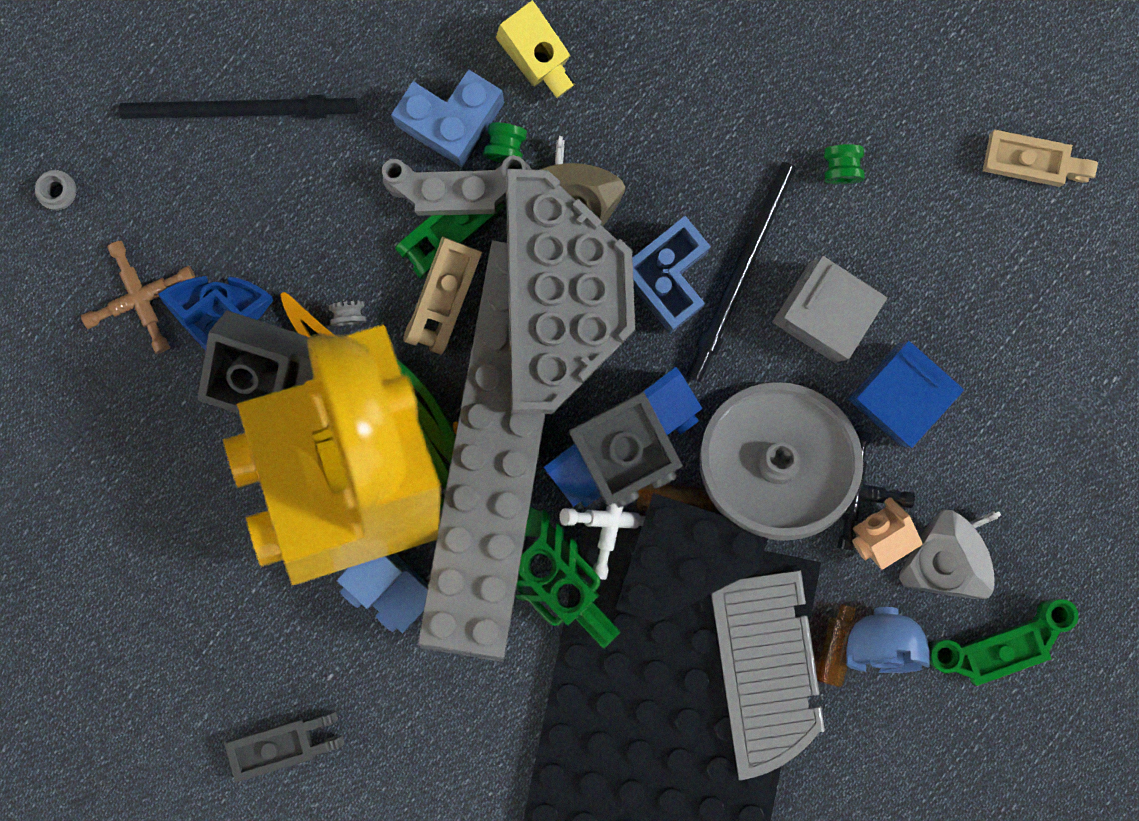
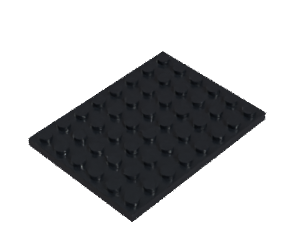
M584 524L578 554L593 568V565L598 560L600 548L597 546L602 527H592ZM638 526L635 529L618 528L614 549L610 551L607 566L609 571L607 579H600V586L596 590L600 596L593 603L621 633L603 649L576 619L568 626L563 623L523 821H771L781 766L754 778L740 781L738 779L711 594L656 622L616 610L642 526ZM764 550L758 571L744 578L801 570L806 604L794 606L795 617L806 615L810 623L821 562ZM578 566V573L591 584L592 580ZM571 584L568 607L577 606L581 598L579 589Z

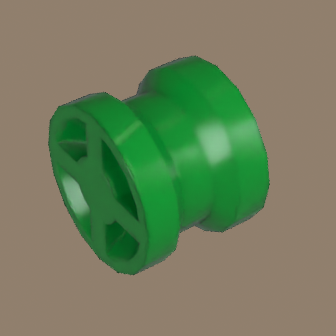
M489 123L487 132L490 136V141L484 147L483 157L498 163H503L509 156H519L522 158L523 154L520 151L521 143L526 141L527 131L524 128L508 123Z
M842 144L825 148L824 158L828 161V170L824 173V181L830 184H853L864 181L865 171L860 165V160L864 157V147L854 144Z

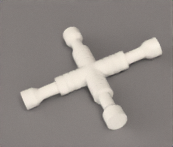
M615 503L610 506L607 505L606 511L587 510L583 513L577 512L575 509H562L560 512V522L563 525L584 523L586 526L602 527L597 546L600 548L598 560L592 568L601 580L607 579L609 571L607 566L610 551L614 549L618 528H638V526H643L646 517L639 516L636 512H622L623 507L617 508Z

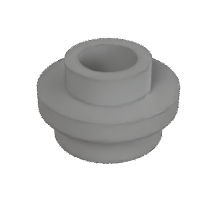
M48 171L41 175L36 182V197L48 209H65L72 204L76 197V184L63 171ZM56 185H62L63 191L61 195L53 197L52 189Z

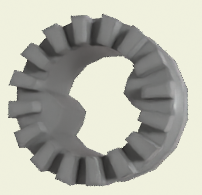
M345 301L344 306L342 302L328 305L329 311L334 313L333 319L330 320V325L351 326L365 323L366 317L361 314L362 308L365 307L364 302L350 301V305H348L347 301Z

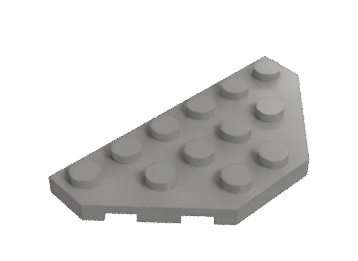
M508 169L506 173L510 410L513 414H553L635 330L632 250L621 239L617 241L601 225L602 221L579 199L575 200L559 185L560 181L549 170Z

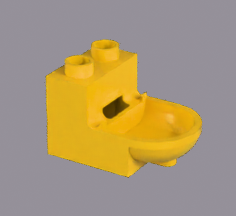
M385 325L346 336H325L320 334L307 338L314 378L305 381L303 385L237 403L245 433L223 439L237 488L260 482L267 503V511L245 517L260 567L284 560L292 586L435 541L438 538L440 486L417 421V406L407 375H401Z

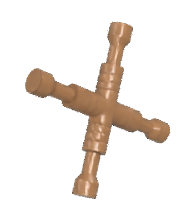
M116 241L107 246L108 251L116 259L121 272H119V275L128 294L108 302L107 307L96 312L89 311L82 314L83 324L87 329L97 326L100 320L111 315L116 317L135 308L143 327H147L151 335L155 354L170 349L167 339L161 335L156 324L158 319L150 301L159 297L158 294L179 282L196 278L192 268L188 265L165 280L160 278L142 286L134 267H130L123 242Z

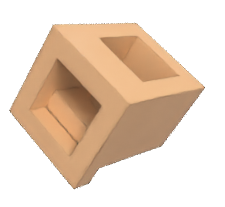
M891 497L884 501L886 505L884 509L870 515L866 520L853 527L857 537L852 542L856 550L865 561L871 558L881 570L923 545L910 515Z

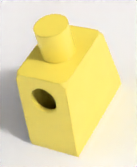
M533 0L500 24L496 39L534 87L544 80L555 97L558 98L575 85V82L563 67L570 54ZM540 52L545 54L548 62L538 61L534 53Z

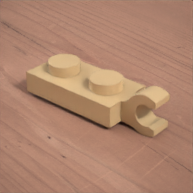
M993 130L989 136L982 171L1061 187L1065 184L1066 177L1082 183H1088L1089 178L1094 179L1098 162L1070 157L1073 145Z

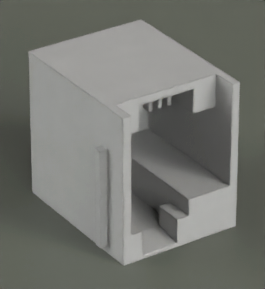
M821 256L807 265L772 323L832 362L849 360L888 297L831 260Z

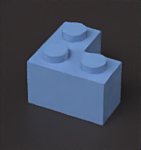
M469 69L447 102L413 81L391 116L398 128L463 168L487 131L489 123L493 122L504 105L503 91Z
M686 216L682 217L632 258L634 291L669 334L705 305L681 274L704 257L711 246Z
M396 553L350 567L337 580L343 586L340 593L348 602L356 608H359L361 604L366 609L371 606L375 607L379 611L376 618L391 632L398 629L403 634L424 612L429 584Z

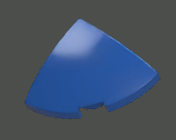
M206 276L179 282L158 294L166 307L205 351L209 331L226 310L258 320L273 302L272 296L260 287L239 278L229 277L227 279L229 284H224L221 282L209 283Z

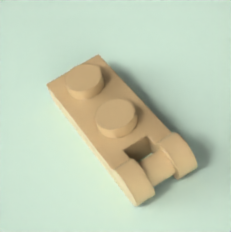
M442 236L412 319L407 325L403 339L404 342L415 346L417 343L429 346L430 351L443 354L482 252L480 250ZM428 318L439 322L435 332L424 328Z

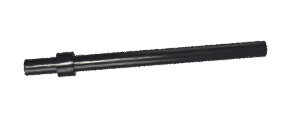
M325 94L308 95L307 99L133 102L119 104V114L122 119L308 115L310 119L326 118L327 114H357L358 111L356 98H326Z
M781 163L706 331L701 332L695 346L698 350L686 375L694 381L701 382L712 355H717L723 343L721 335L796 170V167L790 163Z

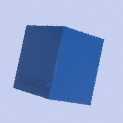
M910 341L898 343L851 394L848 400L900 447L912 448L962 394L964 389Z

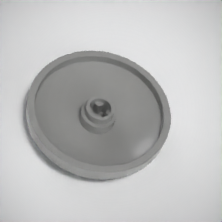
M792 383L759 384L746 388L730 397L717 409L710 419L700 448L699 462L702 481L715 507L723 516L728 517L739 527L771 540L802 539L830 527L845 513L852 503L862 479V448L850 420L836 404L822 394Z

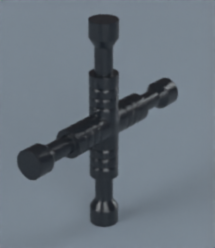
M856 431L862 448L863 473L855 498L842 515V519H845L843 533L838 538L837 548L853 550L854 522L858 521L861 500L883 503L891 497L900 506L912 508L915 501V493L903 491L895 493L886 491V488L864 484L867 462H864L865 452L871 440V433Z

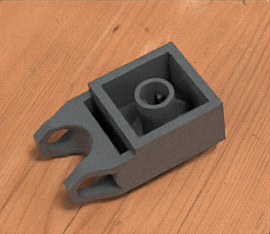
M226 310L209 331L197 400L240 414L237 403L305 384V381L314 378L307 338L309 337Z

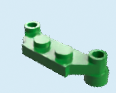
M1053 598L1039 604L1037 614L1032 620L959 646L956 642L949 639L931 641L928 644L930 664L943 673L957 672L970 678L972 685L979 686L1052 659L1049 651L1060 632H1067L1077 624L1078 610L1068 600ZM1056 608V616L1052 619L1051 613ZM944 648L945 655L942 659L938 660V652Z

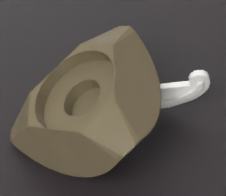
M559 136V139L556 140L555 165L541 170H549L560 181L559 185L575 200L579 199L602 221L601 225L604 226L625 192L623 181L613 173L596 166L579 163L563 164L565 140H563V136Z

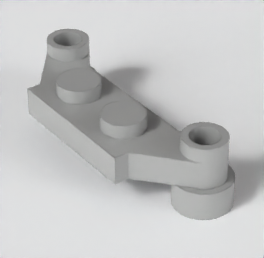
M509 156L496 170L414 172L402 161L390 159L383 165L382 175L383 183L388 192L395 197L406 198L415 206L417 216L496 214V206L506 199L507 170H531V167L521 157ZM401 173L399 177L393 178L395 174Z

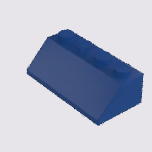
M677 367L643 391L666 435L675 429L681 435L699 421L695 414L702 407ZM575 444L544 467L573 507L581 502L585 508L601 496Z

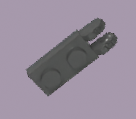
M333 711L308 720L304 717L224 743L235 783L312 760L318 754L346 745L344 737L341 735L328 737L315 744L312 743L309 730L327 727L338 721L337 713Z

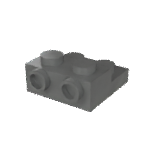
M643 391L568 430L586 464L591 478L605 504L608 506L615 503L617 508L633 502L640 497L637 492L638 490L651 483L654 488L667 484L676 478L674 471L683 467Z

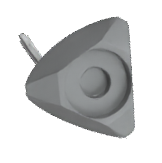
M944 509L940 511L920 535L923 545L913 550L908 556L899 574L902 585L911 589L948 596L988 599L994 591V569L989 551L975 528L998 519V516L1001 515L1000 512L995 513L993 511L968 522L963 516L953 510Z

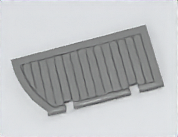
M801 570L742 578L711 594L739 781L763 775L786 764L801 753L819 732L825 731L822 707H809L807 696L819 695L808 616L795 617L794 611L795 605L806 604Z

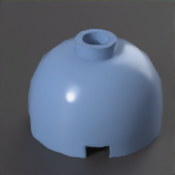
M875 608L874 615L861 618L852 627L847 638L846 665L851 669L866 672V664H871L875 668H881L879 673L922 670V665L927 668L930 666L927 637L920 625L912 618L899 615L898 608Z

